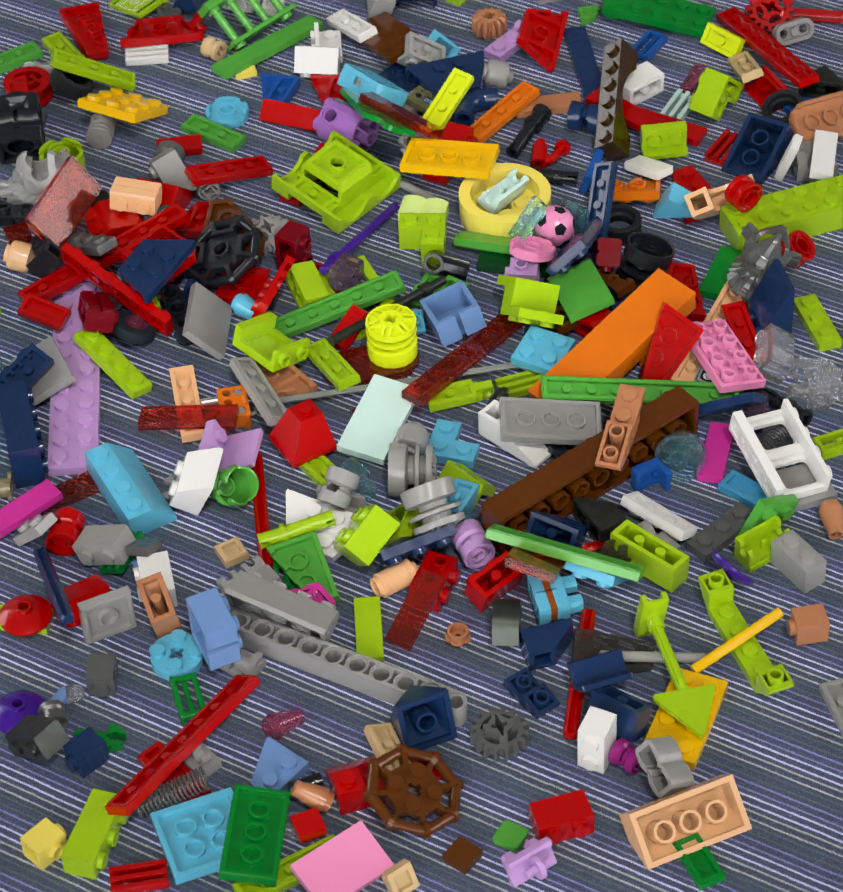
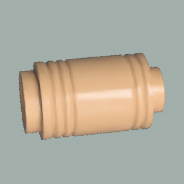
M404 559L403 562L374 574L373 578L370 579L372 591L376 596H380V598H387L409 587L418 570L417 565L413 561L410 562L408 559Z

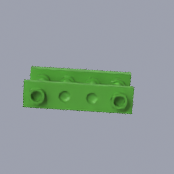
M209 0L202 5L197 13L202 19L208 15L216 19L232 41L227 47V53L234 49L236 51L241 50L247 45L246 42L278 21L282 20V22L288 20L293 16L292 11L297 5L293 3L285 8L280 0H269L278 11L277 14L269 17L258 0H247L263 21L256 27H254L236 3L237 0ZM222 6L230 7L247 30V33L240 37L237 35L220 12Z

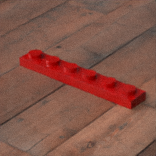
M67 242L60 248L63 263L102 291L108 293L109 296L166 337L174 331L172 316L168 311L159 309L152 301L146 304L143 301V297L130 288V284H124L115 273L103 269L95 259H89L80 248L73 247Z

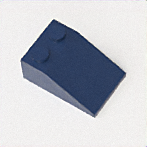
M749 112L721 171L734 176L752 174L756 183L763 184L777 168L792 140V136H794L791 125Z
M779 259L773 260L748 300V312L763 350L791 344L795 289Z

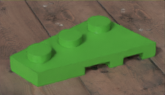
M316 531L266 547L267 553L298 589L319 582L336 602L340 601Z

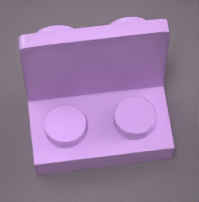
M216 419L206 422L198 450L217 447L223 449L218 471L230 465L253 468L264 432L261 428L227 436L225 430L221 428Z

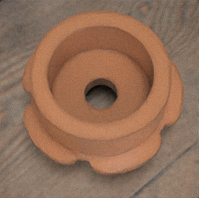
M452 623L447 628L445 640L454 647H461L470 642V630L464 623Z

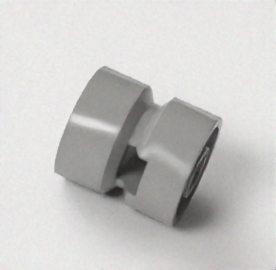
M329 465L325 475L327 483L321 485L316 499L348 511L353 499L350 493L357 489L361 477L340 467Z

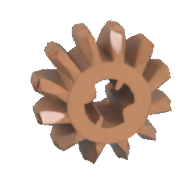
M484 7V10H477L472 15L473 34L477 35L478 39L484 38L485 41L488 39L494 41L496 37L499 38L502 34L506 33L507 17L505 13H502L501 9L495 10L494 7L491 9Z

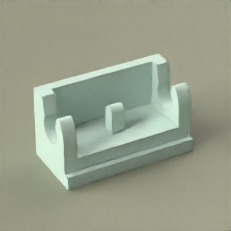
M515 168L510 171L507 177L491 189H486L482 192L481 196L477 198V202L489 213L496 214L523 194L529 178L524 175L518 180L516 177L517 169Z

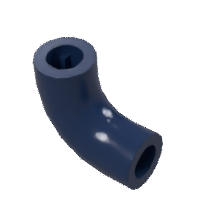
M498 87L477 88L468 91L453 113V122L471 126L475 121L476 112L491 109L498 103Z

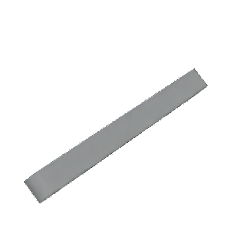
M230 605V614H235L238 618L241 629L237 632L245 649L253 652L260 651L266 657L393 705L397 703L411 685L444 687L449 692L455 726L460 727L467 722V697L461 691Z

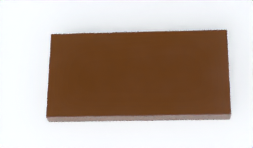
M383 12L367 21L376 27L378 34L361 44L390 65H393L404 54L405 35L410 31L416 32L387 12Z

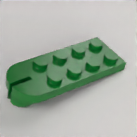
M602 0L601 12L607 19H625L697 38H702L708 22L712 23L716 9L706 4H698L688 0Z

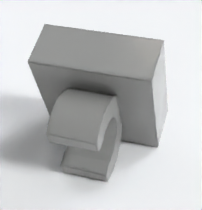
M200 744L183 761L194 774V769L196 768L199 772V766H201L207 777L222 767L221 759L204 744L202 746Z

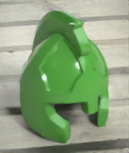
M230 465L217 472L211 495L221 505L232 507L246 506L257 495L259 489L258 477L249 467Z

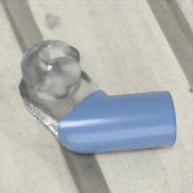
M78 684L63 686L50 700H59L64 705L78 703L83 699L85 691Z

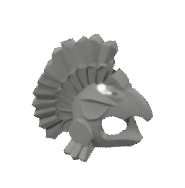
M63 148L60 154L47 149V158L39 161H34L32 156H27V151H24L17 157L16 168L12 171V178L0 180V197L7 198L8 203H16V205L26 203L40 205V210L37 214V217L40 218L56 203H59L68 212H74L77 206H81L82 198L74 193L72 189L82 183L83 178L75 179L72 176H68L67 169L72 159L66 148Z

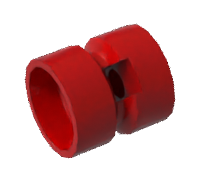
M62 507L53 514L58 520L49 528L45 543L52 553L60 556H71L75 554L72 546L83 531L86 519L80 511L70 507Z

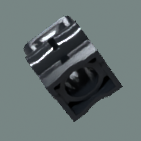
M19 91L0 95L1 164L16 163L17 157L24 151H27V156H32L34 161H39V149L46 143L38 94Z

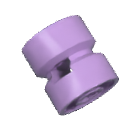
M467 519L455 526L457 534L452 542L467 567L471 569L480 568L494 558L496 553L495 547L490 539L485 538L486 532L478 520Z

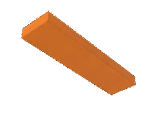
M522 81L470 126L474 127L476 142L484 143L540 95L539 88Z

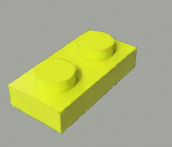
M708 22L700 43L727 57H731L741 53L746 40L714 23Z

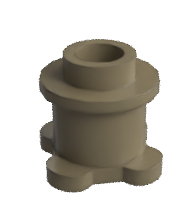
M7 472V477L0 478V498H8L10 503L13 501L14 482L12 472Z

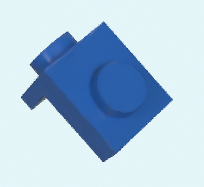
M658 457L631 468V487L635 491H640L656 483L665 491L670 490L672 472Z

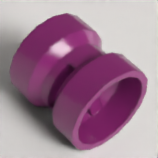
M619 738L609 752L608 761L615 766H623L624 770L631 775H636L641 770L635 752L637 747L631 746V742L625 738Z

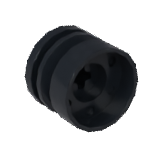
M644 232L632 233L628 236L623 251L624 256L621 257L620 266L617 268L616 274L624 280L627 278L633 279L636 284V290L658 268L668 274L667 269L671 266L675 249L667 240L657 235Z

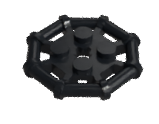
M240 214L224 220H211L209 225L194 239L196 241L195 253L197 263L185 270L186 276L192 277L208 290L214 287L238 284V280L254 264H258L260 260L259 247L260 239L263 237L262 230L254 227L246 220L244 215ZM239 229H243L246 231L242 235L238 233ZM251 241L250 252L245 251L246 243ZM203 267L207 269L204 275L199 272ZM227 273L226 276L214 278L216 274Z

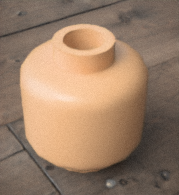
M14 240L11 245L7 244L3 262H6L9 270L21 273L29 272L26 263L32 244Z

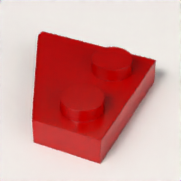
M196 202L187 211L190 221L174 229V231L183 238H196L203 231L210 202Z

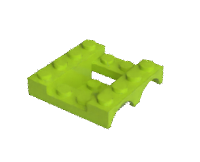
M334 130L330 133L329 139L319 151L314 154L304 151L300 154L298 162L288 174L282 177H278L275 173L272 175V189L288 200L294 197L322 216V223L337 234L342 233L397 191L401 184V174ZM319 178L337 190L338 198L313 181Z

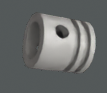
M99 113L93 114L86 133L87 143L96 149L108 148L112 143L117 122L115 118Z

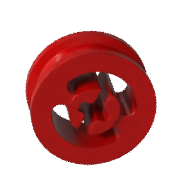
M33 66L22 67L6 75L3 80L5 91V80L26 75L30 92L38 94L41 108L52 100L54 94L49 81L50 74L45 69Z

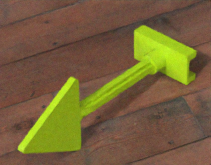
M661 592L659 599L648 601L646 595H640L633 632L636 638L654 636L676 691L654 694L652 700L696 736L703 739L716 686L710 684L693 688L688 687L664 631V621L670 600L667 592Z

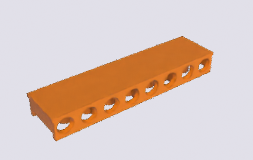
M658 268L545 375L623 378L646 356L662 302L667 303L687 317L696 308V292ZM540 380L528 390L529 398L541 399Z

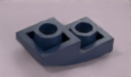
M527 667L504 680L503 685L508 692L537 719L560 705V702L546 684H539Z

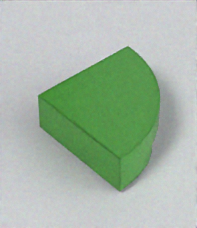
M599 5L578 7V17L581 26L588 25L598 18Z

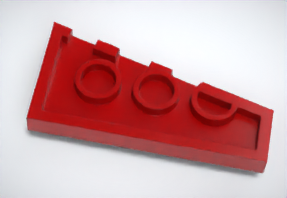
M99 2L59 9L60 19L86 58L95 61L109 58V49L104 33Z

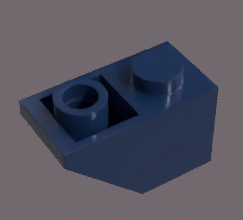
M572 618L556 620L551 623L520 630V649L529 671L556 665L573 640Z

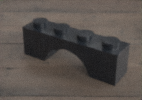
M56 203L39 219L27 259L26 267L33 275L40 278L54 272L62 264L59 244L72 228L74 216L59 203Z

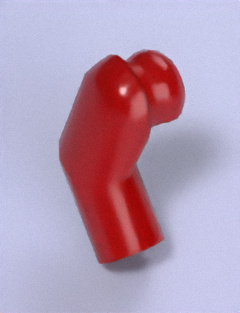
M195 13L190 23L194 25L195 31L201 30L204 35L207 29L206 24L204 26L201 25L204 18L202 19L198 13Z

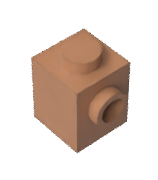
M823 603L791 608L790 619L786 621L789 636L793 635L796 646L828 641L830 622Z

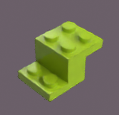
M498 275L497 284L505 286L500 314L508 315L509 321L552 329L554 324L563 325L564 316L555 314L560 285Z

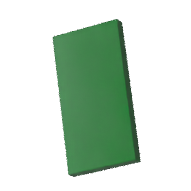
M235 784L218 879L276 887L291 791Z

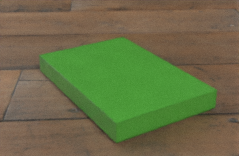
M591 259L570 267L562 275L557 273L547 278L548 283L560 285L558 301L571 323L615 304L612 294Z

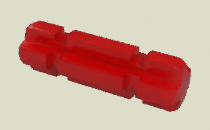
M599 540L582 545L583 549L600 554H605L604 548L607 547L606 542L600 543Z

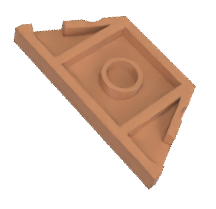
M255 361L278 397L318 392V385L294 365L272 373Z

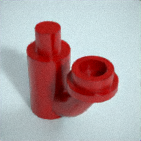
M538 138L532 145L531 165H535L536 168L545 169L546 165L552 164L561 156L569 154L571 145L567 140L560 139L554 145V152L547 155L548 145L543 138Z

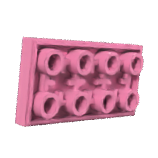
M725 319L693 322L704 331L691 350L719 393L765 387V378Z

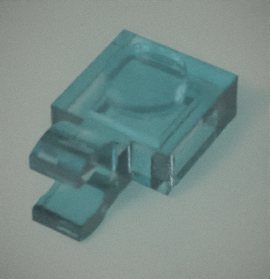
M353 456L349 457L339 466L361 477L357 488L360 494L365 496V500L370 501L376 496L374 492L378 489V486L368 479L370 471Z

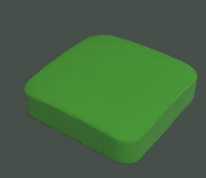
M504 820L493 835V843L512 852H517L529 836V830L512 821Z

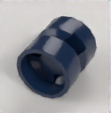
M572 101L567 114V129L581 131L584 128L585 132L596 134L599 105L590 104L587 106L585 102Z

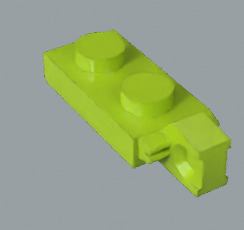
M470 378L424 390V397L430 413L480 402L491 398L494 394V386L491 379L477 382L472 381Z

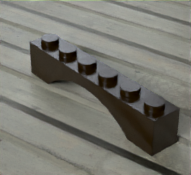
M623 38L604 46L594 148L596 149L597 147L604 150L603 157L607 161L615 162L629 156L630 136L623 112V89L627 77L637 68L638 52Z

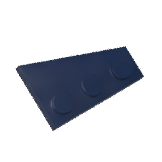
M454 524L384 549L379 552L377 557L381 566L388 564L391 567L403 562V558L412 555L413 557H418L427 553L428 550L437 547L442 548L453 543L452 540L456 536L457 531Z

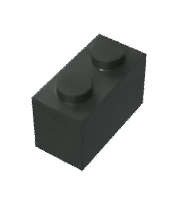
M28 714L4 735L9 742L8 747L15 756L48 761L70 741L57 718Z

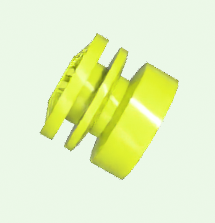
M385 304L374 308L366 316L367 354L370 361L375 365L387 369H396L414 361L418 354L417 320L412 310L400 304Z

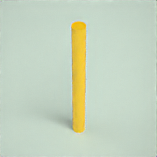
M777 607L690 665L691 671L700 673L784 616L783 612Z

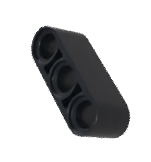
M175 284L163 286L159 291L162 309L168 311L172 316L174 330L172 333L176 341L183 346L194 344L182 335L188 303L181 289Z

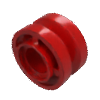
M745 174L734 178L725 191V200L739 212H747L754 208L762 196V187Z
M795 230L789 234L790 250L802 254L801 264L792 267L799 268L815 256V245L809 235L801 230ZM781 240V248H782L781 255H783V254H784V251H785V245H784V242H783L782 240Z

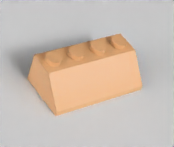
M732 774L719 775L619 814L628 841L647 870L682 857L683 854H690L702 849L704 846H710L752 829ZM697 832L703 839V842L700 843L695 839L682 844L683 850L677 851L672 844Z

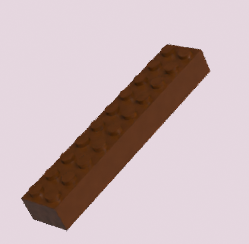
M679 385L670 391L664 392L660 397L646 403L641 408L637 432L621 471L595 466L604 433L603 430L481 503L483 529L486 532L495 523L525 532L532 511L564 517L573 514L574 498L582 497L596 500L630 479L631 468L656 457L661 460L697 438L699 401ZM490 540L499 555L518 548Z

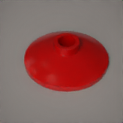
M33 594L14 597L6 602L0 610L1 627L7 633L14 636L23 637L37 634L45 629L52 619L50 603L43 597Z

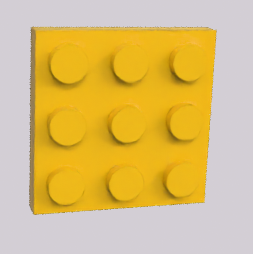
M110 88L109 91L87 94L86 97L78 98L77 104L79 108L134 124L167 115L169 107L168 105L161 104V101L158 99L150 98L147 100L137 93H123V90L120 88Z

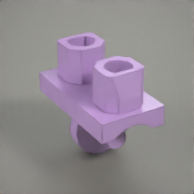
M547 836L541 840L532 838L525 842L524 850L517 854L509 851L501 857L509 883L514 888L534 876L539 880L545 879L547 877L546 869L557 863L552 851V841Z

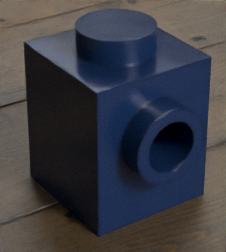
M90 727L77 736L70 738V741L63 746L65 765L70 771H76L83 778L110 760L107 743Z

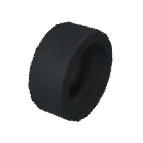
M57 68L53 69L49 77L50 84L56 92L74 101H77L78 98L86 97L93 84L92 79Z
M780 90L772 93L763 102V116L789 124V116L776 118L772 114L776 109L784 105L797 106L803 102L802 96L792 90Z
M615 204L612 205L610 223L621 221L631 226L619 229L609 226L607 238L622 240V246H625L630 234L641 232V214L637 209L629 205Z

